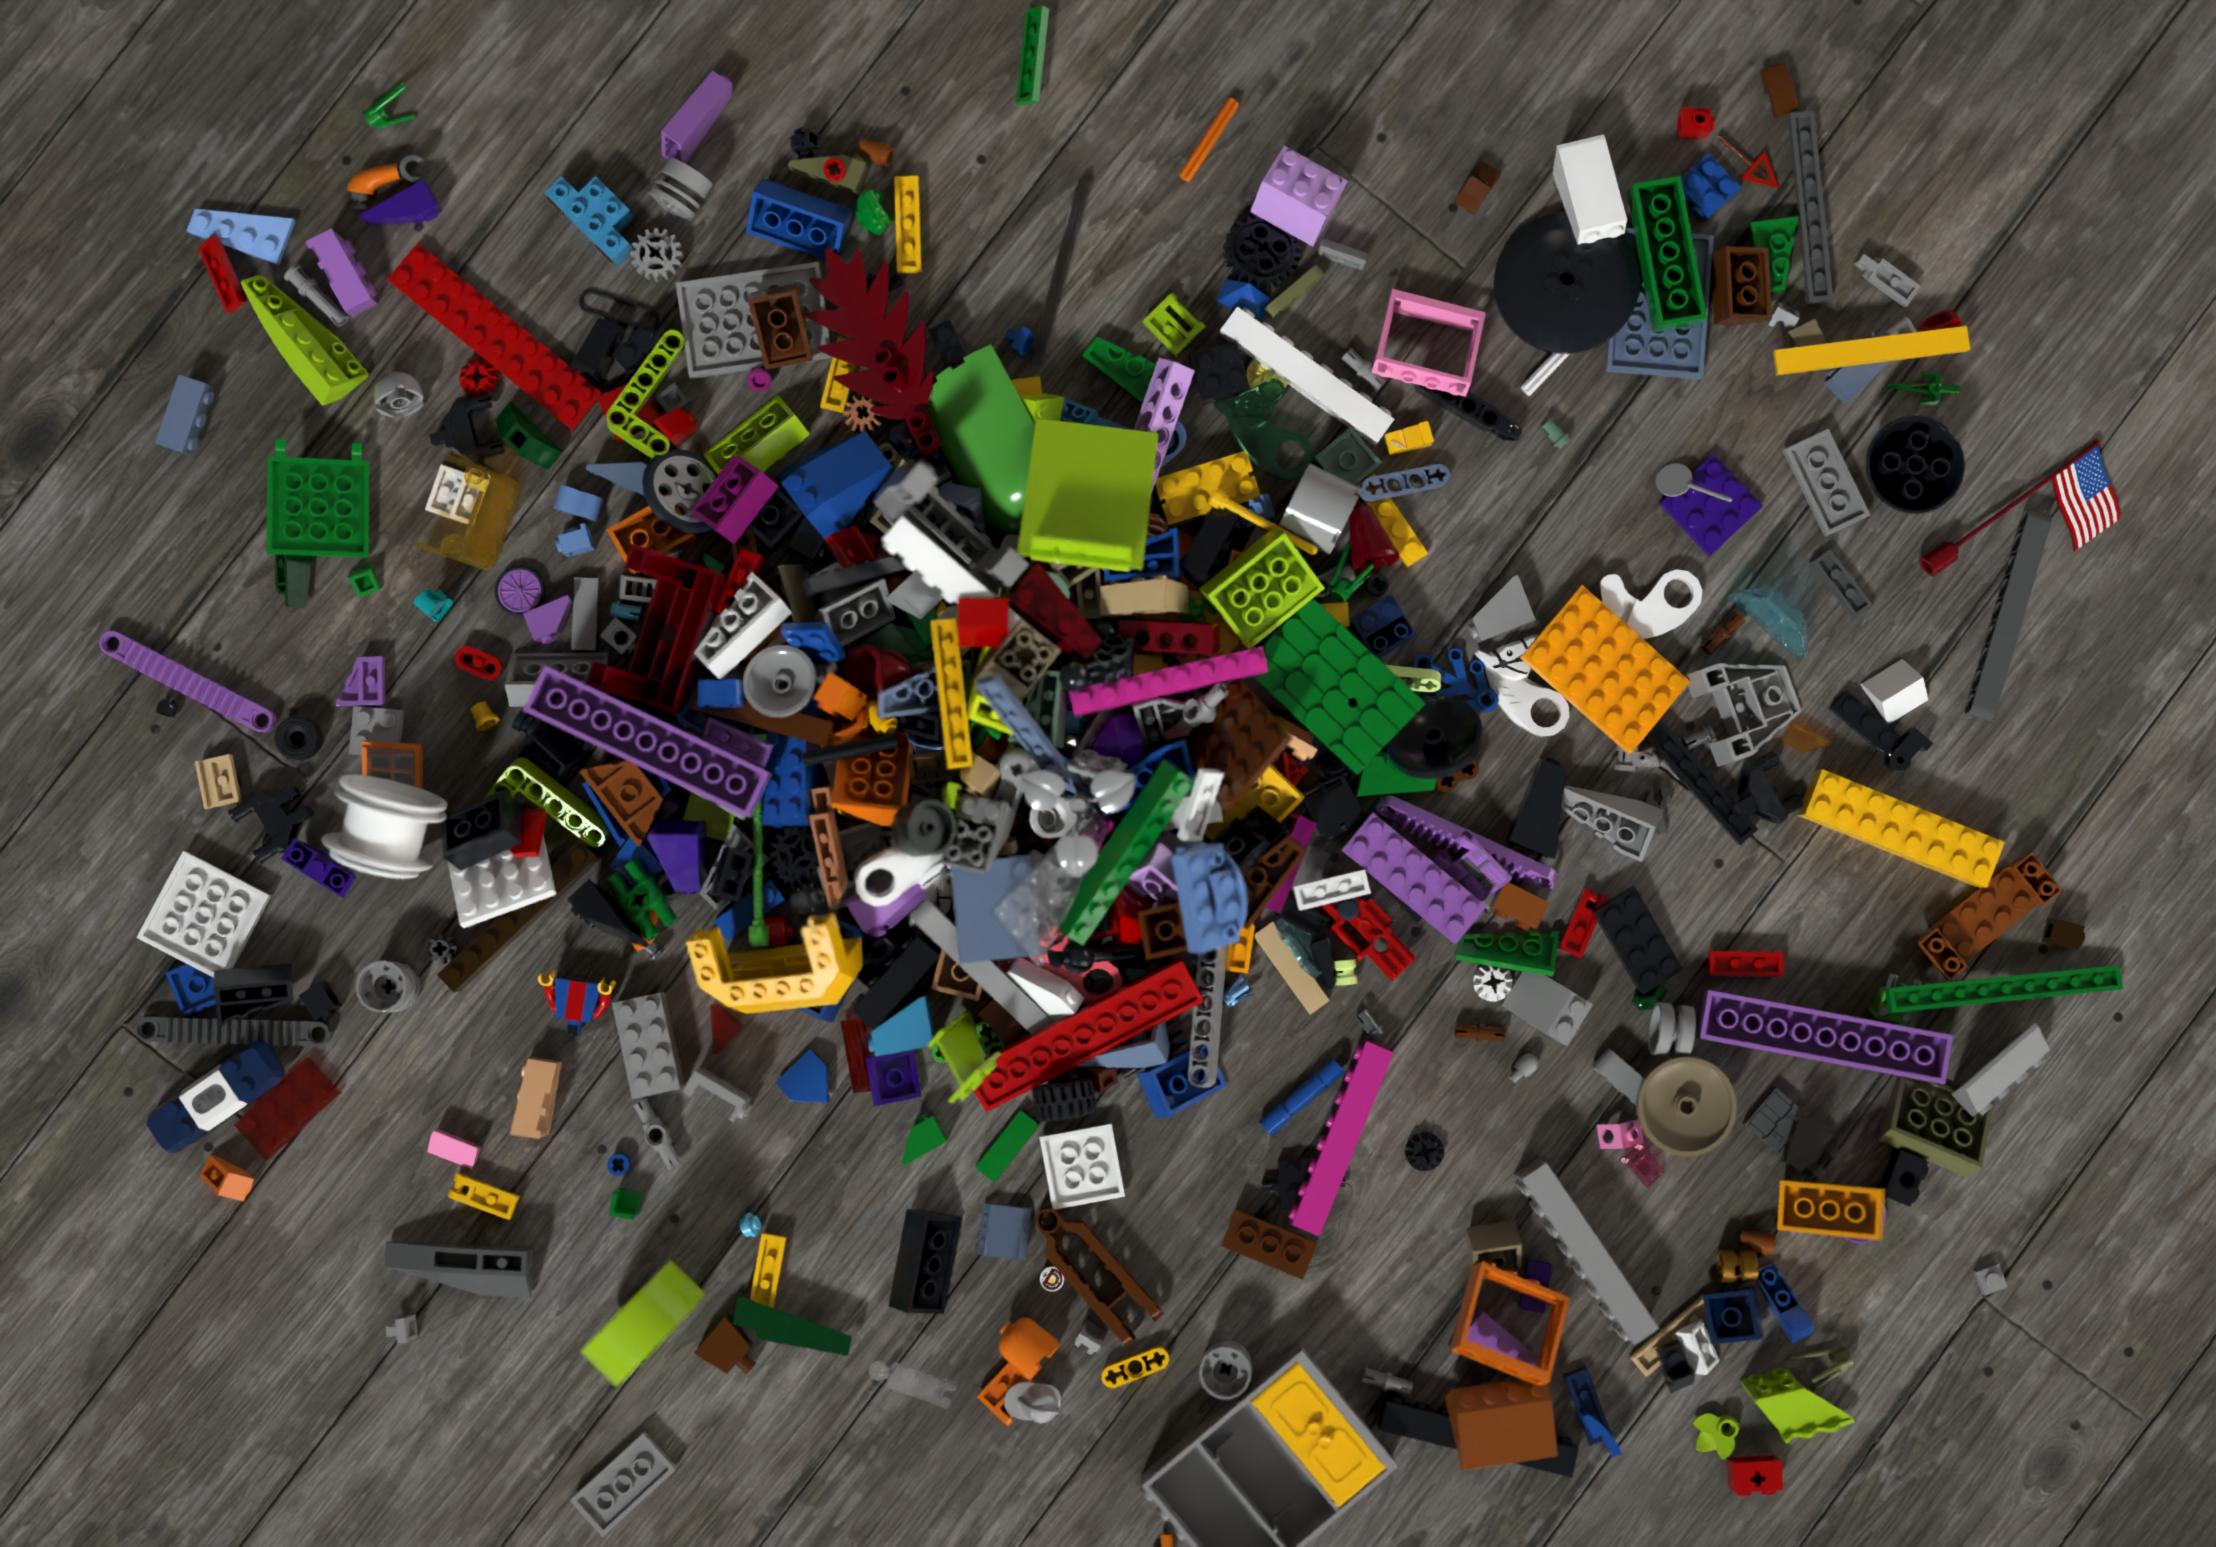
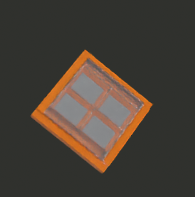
M362 741V775L390 779L423 789L422 744Z

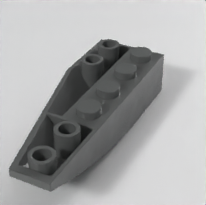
M387 1241L385 1267L478 1295L531 1297L534 1248Z

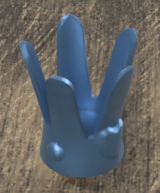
M1241 974L1229 987L1224 988L1223 1002L1225 1001L1229 1008L1239 1003L1240 1000L1255 996L1250 994L1252 989L1246 984L1237 988L1244 981V977Z

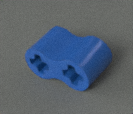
M737 679L698 681L697 706L700 708L743 707V681Z

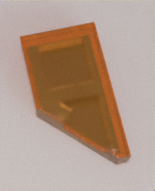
M1795 720L1791 721L1781 740L1783 744L1800 753L1826 747L1833 743L1830 739Z

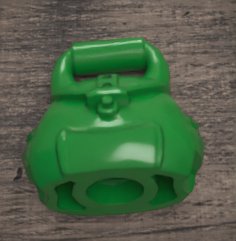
M866 188L860 192L855 200L854 212L864 231L872 235H880L887 230L894 220L891 215H887L881 204L884 200L881 192Z

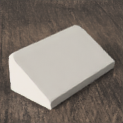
M1699 1319L1676 1332L1688 1365L1696 1374L1707 1375L1719 1362V1358L1713 1344L1710 1342V1336L1703 1320Z

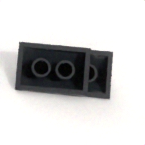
M1257 805L1243 820L1236 817L1211 843L1223 844L1224 851L1234 860L1243 874L1287 835L1290 830ZM1223 867L1217 868V869L1211 870L1210 873L1217 872V871L1223 870V869H1225V868H1223ZM1208 880L1207 882L1210 896H1214L1211 884Z

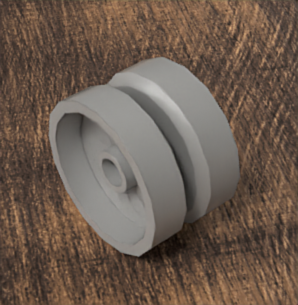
M1656 1002L1652 1010L1648 1032V1045L1651 1055L1665 1057L1670 1051L1673 1058L1690 1056L1696 1030V1016L1692 1006L1678 1005L1674 1010L1672 1004Z

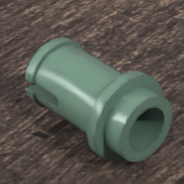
M1552 418L1540 428L1553 441L1555 448L1562 449L1571 440L1568 437L1569 434H1565Z

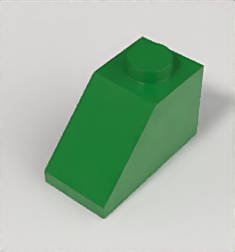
M927 1113L914 1120L915 1125L911 1127L902 1158L904 1166L948 1141L934 1114L928 1117Z

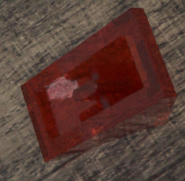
M720 1004L710 1005L713 1054H719L725 1050L745 1026Z

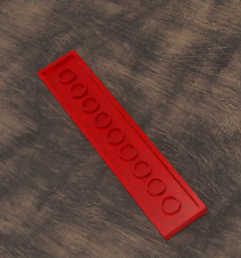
M417 243L387 278L391 284L572 431L578 427L597 404V397L603 395L600 390L420 244Z
M1179 958L1077 1010L1074 1015L1066 1016L999 1050L998 1052L1001 1055L995 1061L997 1067L988 1076L984 1077V1081L974 1090V1093L984 1110L988 1112L1204 1002L1203 997L1182 958ZM995 1053L985 1057L984 1061H987Z

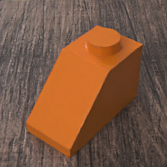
M209 1154L199 1175L217 1195L240 1201L245 1200L247 1194L252 1189L254 1178L244 1169L212 1154Z

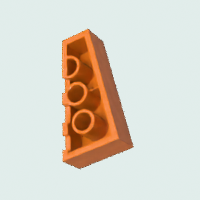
M830 672L814 697L819 701L817 706L836 718L842 715L854 723L860 711L864 710L865 706L873 701L872 698L867 697L866 694Z

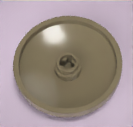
M1681 1056L1661 1062L1645 1076L1637 1093L1636 1113L1643 1132L1656 1146L1678 1156H1697L1713 1150L1729 1135L1736 1118L1737 1102L1729 1079L1719 1068L1699 1058Z

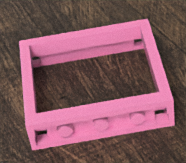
M1392 289L1371 373L1466 397L1472 381L1486 312ZM1393 312L1472 332L1463 376L1460 377L1383 357Z

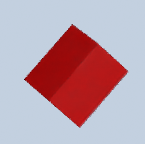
M958 597V647H996L1008 635V598Z

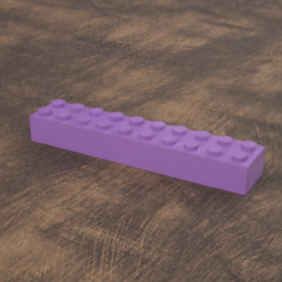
M544 666L523 709L544 721L748 818H752L772 777V773L548 666Z
M1706 989L1702 990L1695 1037L1941 1084L1946 1082L1953 1035Z

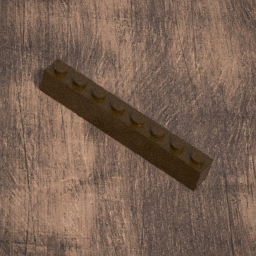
M579 839L551 866L556 895L499 915L448 963L437 976L452 992L462 991L590 870L602 856L593 847Z

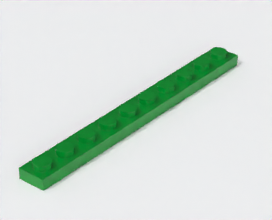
M2120 965L1886 988L1885 995L1888 1013L2122 990L2123 984Z

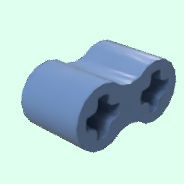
M560 485L553 508L592 522H597L604 499Z

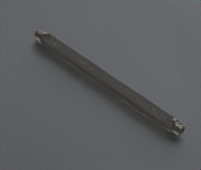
M1079 178L1078 184L1074 189V196L1037 335L1031 350L1032 357L1030 362L1035 365H1041L1042 358L1046 354L1049 335L1086 196L1089 192L1087 189L1089 180L1085 178Z

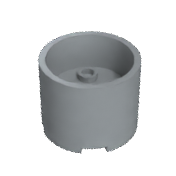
M1309 463L1279 526L1330 555L1362 488Z

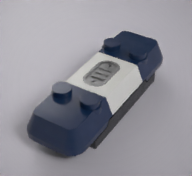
M262 1040L253 1041L154 1109L147 1118V1126L159 1145L166 1152H180L271 1091L274 1086L283 1080L285 1076L284 1067L267 1042Z

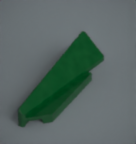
M275 555V587L278 594L285 595L286 607H306L312 556Z
M744 1297L737 1299L733 1325L757 1329L755 1339L849 1356L852 1340L850 1335Z

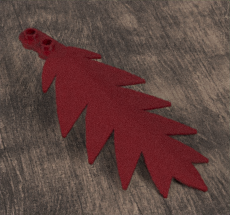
M826 248V268L829 279L810 278L809 282L822 296L842 310L805 312V316L830 330L854 339L821 345L817 349L833 358L859 367L869 368L867 370L837 375L833 379L858 394L887 404V406L871 407L870 411L885 418L905 420L919 451L924 455L934 454L940 447L941 439L926 409L931 398L934 383V372L932 370L923 381L926 353V323L921 321L902 347L908 317L909 292L905 291L885 318L889 285L888 263L883 262L869 291H867L865 265L860 250L858 248L855 249L848 266L840 256Z

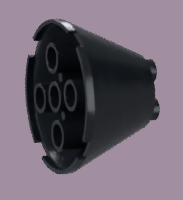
M1907 416L1890 422L1874 436L1866 454V475L1873 492L1884 504L1903 513L1923 514L1940 508L1957 493L1964 478L1965 457L1959 441H1956L1945 425L1924 416Z

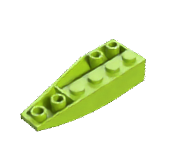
M261 274L241 281V285L254 311L273 343L292 370L322 406L341 400L368 378V372L337 336Z

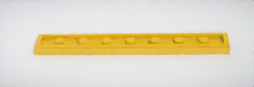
M1967 326L1778 349L1773 351L1776 375L1967 352L1970 350Z

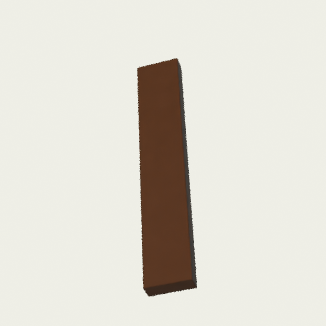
M696 685L689 709L825 747L829 745L835 725L833 722L797 712L785 717H770L758 712L746 698H744L743 707L700 708L697 706L698 685Z

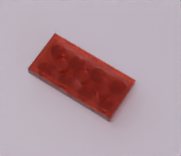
M306 1058L242 1116L234 1126L267 1161L342 1093L310 1058Z

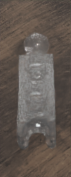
M875 1361L870 1365L868 1371L870 1377L874 1380L888 1379L886 1388L925 1400L945 1409H950L951 1400L944 1397L943 1392L946 1390L955 1391L958 1385L955 1381L943 1377L940 1378L894 1362L890 1370L882 1361Z

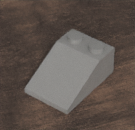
M1522 971L1501 1006L1560 1044L1568 1046L1593 1004L1545 975Z

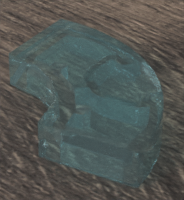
M1281 917L1275 922L1281 940L1291 950L1300 967L1312 978L1318 977L1321 971L1312 954L1294 929Z

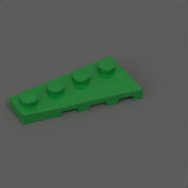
M1097 337L1082 357L1140 404H1143L1156 364Z
M1560 930L1539 934V931L1517 935L1514 932H1505L1504 935H1492L1491 933L1464 934L1458 941L1456 960L1553 976Z

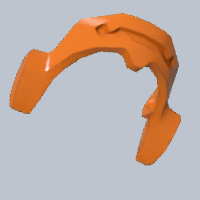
M861 710L855 723L847 729L835 734L832 732L828 747L849 743L864 728H867L868 710ZM827 715L823 720L832 722V716Z

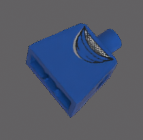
M629 837L610 865L616 873L621 875L631 889L635 888L636 882L625 868V865L630 861L638 859L648 875L654 877L664 872L651 844L644 839L643 843L637 846L631 837Z

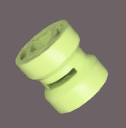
M1356 959L1332 961L1333 970L1335 971L1334 986L1358 984L1357 976L1354 974Z

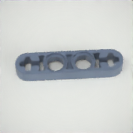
M1435 464L1369 477L1360 484L1359 487L1362 490L1359 495L1365 501H1376L1437 489L1449 481L1450 472L1446 466ZM1436 471L1439 475L1442 474L1443 478H1441L1440 481L1438 478H1431L1428 481L1427 478L1433 476L1436 473ZM1411 475H1417L1420 477V486H1414L1411 484ZM1389 479H1394L1398 482L1399 489L1397 491L1388 488L1387 482ZM1369 484L1371 488L1378 487L1381 484V488L1375 490L1372 494L1365 489Z

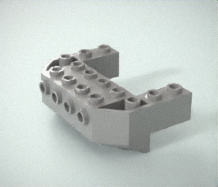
M918 462L900 466L878 491L874 500V504L882 510V515L893 525L901 515L904 516L990 591L997 587H1010L1029 565L1024 560L1025 556L1018 554V549L994 548L991 545L992 540L986 534L978 533L973 528L975 524L966 516L961 517L956 512L957 507L947 499L944 501L938 495L939 490L934 486L938 480L933 475L935 471L928 464ZM929 514L933 516V522L927 519ZM947 530L951 533L950 539L945 535ZM964 547L968 548V555L962 551Z

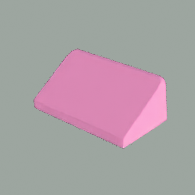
M435 1129L431 1134L427 1152L473 1169L482 1146L445 1131Z

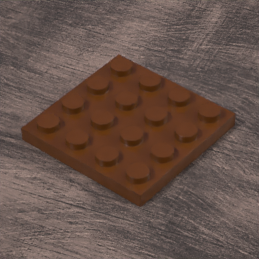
M1243 679L1230 682L1226 689L1229 691V694L1217 704L1214 720L1207 724L1201 723L1197 728L1189 731L1190 735L1186 742L1193 772L1196 776L1199 769H1218L1224 773L1216 795V801L1228 812L1235 807L1294 739Z

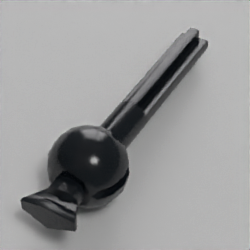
M1073 940L1065 945L1063 951L1047 950L1050 965L1056 969L1064 965L1068 971L1076 974L1089 971L1093 964L1097 962L1145 957L1143 944L1092 948L1088 942L1082 945Z

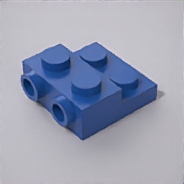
M1709 153L1681 177L1685 202L1691 208V213L1697 219H1702L1704 222L1741 189L1737 182Z

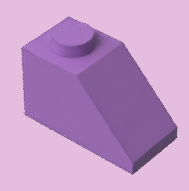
M566 595L523 613L534 641L547 644L557 639L556 636L562 633L572 610L573 597Z

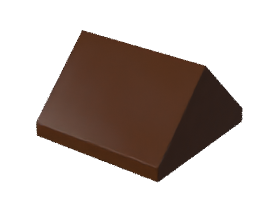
M1179 900L1156 901L1137 911L1146 960L1188 950Z

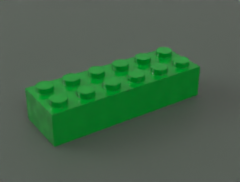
M1681 176L1634 183L1628 189L1627 196L1652 331L1654 333L1700 325L1707 319Z

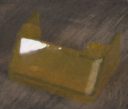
M445 454V460L455 466L466 469L464 480L469 487L479 491L464 536L457 534L446 535L442 539L439 549L419 542H415L414 546L425 552L480 570H490L497 563L520 495V485L514 479L501 473Z

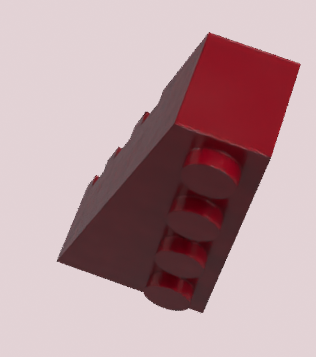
M1039 562L1035 564L1008 598V606L1076 661L1085 664L1102 641Z

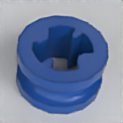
M617 1153L611 1156L607 1163L609 1172L615 1176L627 1173L631 1168L629 1156L625 1153ZM615 1158L617 1160L622 1158L625 1161L623 1163V1171H621V1168L618 1170L614 1168L616 1165Z

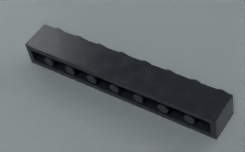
M1391 1395V1398L1384 1397L1377 1424L1380 1431L1457 1449L1446 1407H1439L1437 1410L1429 1408V1404L1425 1402L1415 1401V1404L1405 1402V1398L1397 1395ZM1558 1436V1439H1556L1557 1457L1514 1464L1572 1478L1579 1448L1573 1443L1572 1439Z

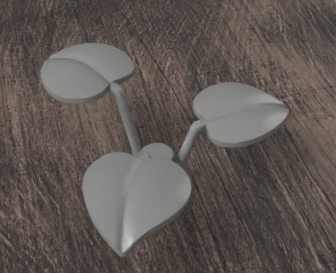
M1036 770L1022 775L1021 782L1024 795L1031 807L1039 811H1048L1056 806L1058 799L1060 801H1069L1071 811L1077 814L1074 837L1069 835L1062 836L1056 846L1057 859L1067 873L1074 877H1081L1094 865L1098 856V848L1092 838L1088 836L1078 837L1082 814L1088 811L1091 802L1099 801L1102 810L1106 812H1115L1122 809L1132 796L1135 786L1134 774L1116 770H1105L1098 773L1091 783V791L1096 796L1095 798L1082 791L1075 793L1073 797L1071 795L1060 796L1065 790V782L1058 774L1051 771Z

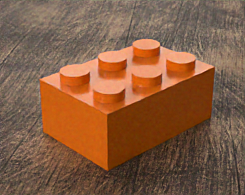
M649 506L607 529L625 563L632 544L671 556L699 540L695 533L682 532L663 523ZM674 506L676 513L683 516L684 513L680 506ZM629 569L630 572H632L634 575H637V574L640 573V572L634 571V570H632V569Z

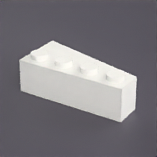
M753 572L747 577L748 583L743 590L739 589L735 594L736 600L729 609L725 608L720 615L721 621L716 627L710 629L694 652L719 680L725 677L792 613L785 603Z

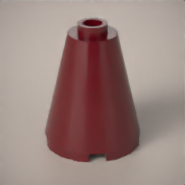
M1365 504L1354 506L1349 516L1353 571L1361 574L1370 564H1373L1374 567L1369 572L1373 573L1380 571L1381 565L1387 563L1388 567L1395 564L1400 558L1399 552L1372 507Z

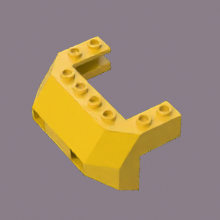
M830 913L828 916L816 917L814 915L808 919L809 926L802 927L806 944L727 953L719 927L703 931L696 929L686 941L699 987L726 1006L749 1014L837 1004L863 967L862 937L841 939L835 913Z

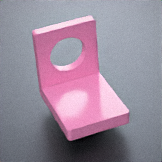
M1638 1119L1619 1124L1597 1125L1600 1149H1623L1644 1143L1642 1128ZM1607 1129L1613 1133L1614 1139L1612 1143H1608L1604 1137Z

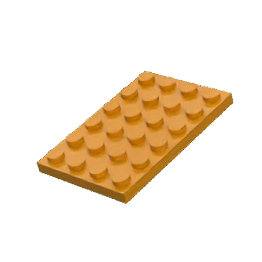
M1583 585L1578 587L1520 656L1528 666L1627 754H1631L1691 682Z

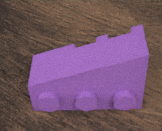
M329 229L305 241L308 248L315 251L319 259L317 264L321 270L324 269L330 281V287L347 314L353 317L377 305L374 298L377 293L370 282H366L363 276L366 274V271L360 261L356 262L353 256L356 252L349 240L345 241L334 230Z
M1478 1307L1472 1316L1467 1340L1536 1366L1538 1362L1537 1355Z

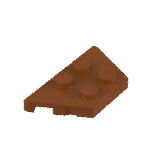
M623 761L585 768L579 771L634 843L640 846L664 800V797L640 766L630 761Z

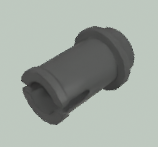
M1702 725L1701 729L1683 736L1682 740L1686 742L1685 746L1690 751L1692 748L1707 741L1711 743L1712 739L1715 738V734L1710 725Z
M1368 1008L1355 1016L1367 1032V1038L1370 1037L1374 1040L1384 1033L1382 1030L1383 1026H1379Z

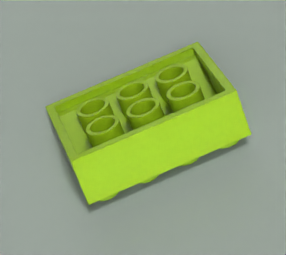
M1276 527L1271 529L1199 588L1212 607L1248 650L1325 589L1287 535Z

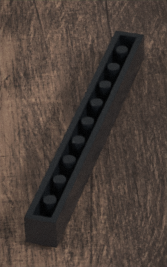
M890 554L884 559L883 557H878L872 562L866 560L857 566L854 563L848 565L845 569L839 567L830 573L827 570L821 572L818 576H815V574L806 576V580L802 582L806 597L910 569L902 563L904 558L900 554Z

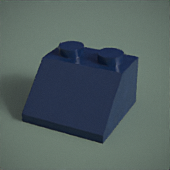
M1756 1286L1703 1294L1711 1344L1762 1339L1764 1334Z

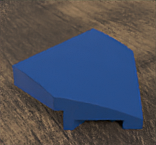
M809 1049L775 1083L791 1101H797L798 1103H829L830 1095H828L829 1078L832 1073L828 1071V1066L815 1051Z

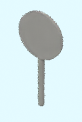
M1669 464L1663 467L1656 476L1657 489L1666 496H1679L1684 494L1689 488L1728 502L1732 501L1731 497L1692 484V473L1682 464Z

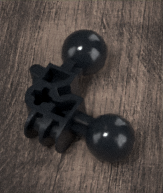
M1108 618L1097 619L1091 624V627L1102 640L1098 646L1102 650L1093 652L1094 663L1088 665L1080 661H1069L1059 673L1061 685L1066 690L1078 692L1087 687L1090 678L1099 676L1105 687L1108 686L1109 682L1119 683L1121 678L1128 680L1134 670L1132 655L1133 648L1137 646L1136 639L1129 638L1123 640L1122 636L1118 635V626L1115 622Z

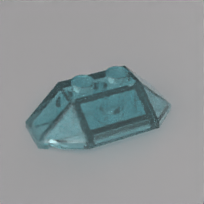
M1770 588L1735 590L1728 594L1727 597L1793 657L1798 661L1806 659L1808 656L1807 621L1802 617L1803 613L1795 606L1790 607L1784 601L1785 597L1779 591L1771 590Z

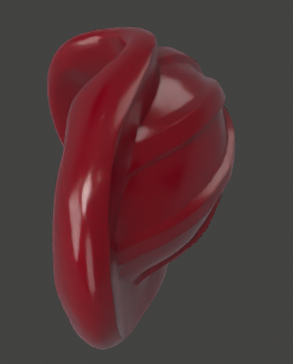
M858 645L845 651L844 660L839 661L846 680L853 687L874 700H878V692L915 676L912 665L904 656L896 651L876 649L871 645Z

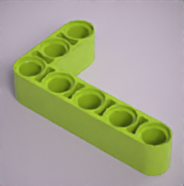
M669 330L661 337L607 412L608 429L651 459L655 455L667 453L670 448V442L665 435L638 418L637 414L682 354L684 338L677 330ZM675 340L679 343V346L671 348L666 342ZM655 359H662L666 364L662 367H657L653 364V361ZM646 377L652 383L648 386H643L639 383V380ZM633 396L638 402L634 405H629L625 402V399ZM619 415L624 418V422L615 424L611 421V418ZM640 429L645 435L641 438H636L631 433L633 430ZM661 443L665 449L661 452H656L652 449V445Z
M517 758L484 797L486 798L503 790L513 798L519 791L591 847L602 845L611 833L600 814L527 758ZM516 769H519L523 775L518 774ZM535 784L540 785L543 790H539ZM502 786L507 787L509 792L505 791ZM555 799L559 800L562 805L557 804ZM574 814L580 816L582 820H578ZM593 829L598 830L601 835L596 834Z

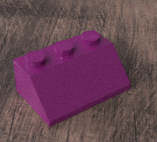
M734 454L691 510V513L735 544L768 499L771 498L778 485L762 471Z

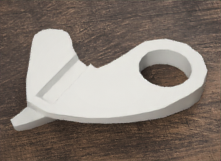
M1677 569L1661 575L1642 601L1628 594L1624 588L1623 581L1616 574L1606 575L1601 579L1599 585L1601 602L1643 639L1664 634L1683 624L1700 605L1703 591L1699 580L1689 571ZM1671 580H1681L1690 589V601L1683 608L1670 606L1664 598L1665 586Z

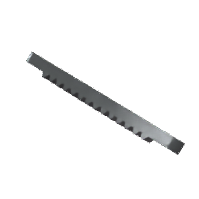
M151 1016L138 1020L135 1025V1034L140 1040L151 1042L250 1044L253 1041L262 1040L269 1045L320 1046L330 1042L333 1036V1029L330 1024L324 1021L233 1019L227 1021L226 1025L219 1027L217 1018ZM147 1022H151L155 1026V1031L151 1036L146 1035L143 1031V1027ZM318 1026L325 1030V1037L322 1040H317L313 1036V1031Z

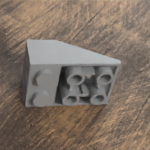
M962 794L954 817L956 821V835L951 846L943 852L940 864L986 874L1010 834L1016 812L1008 803Z

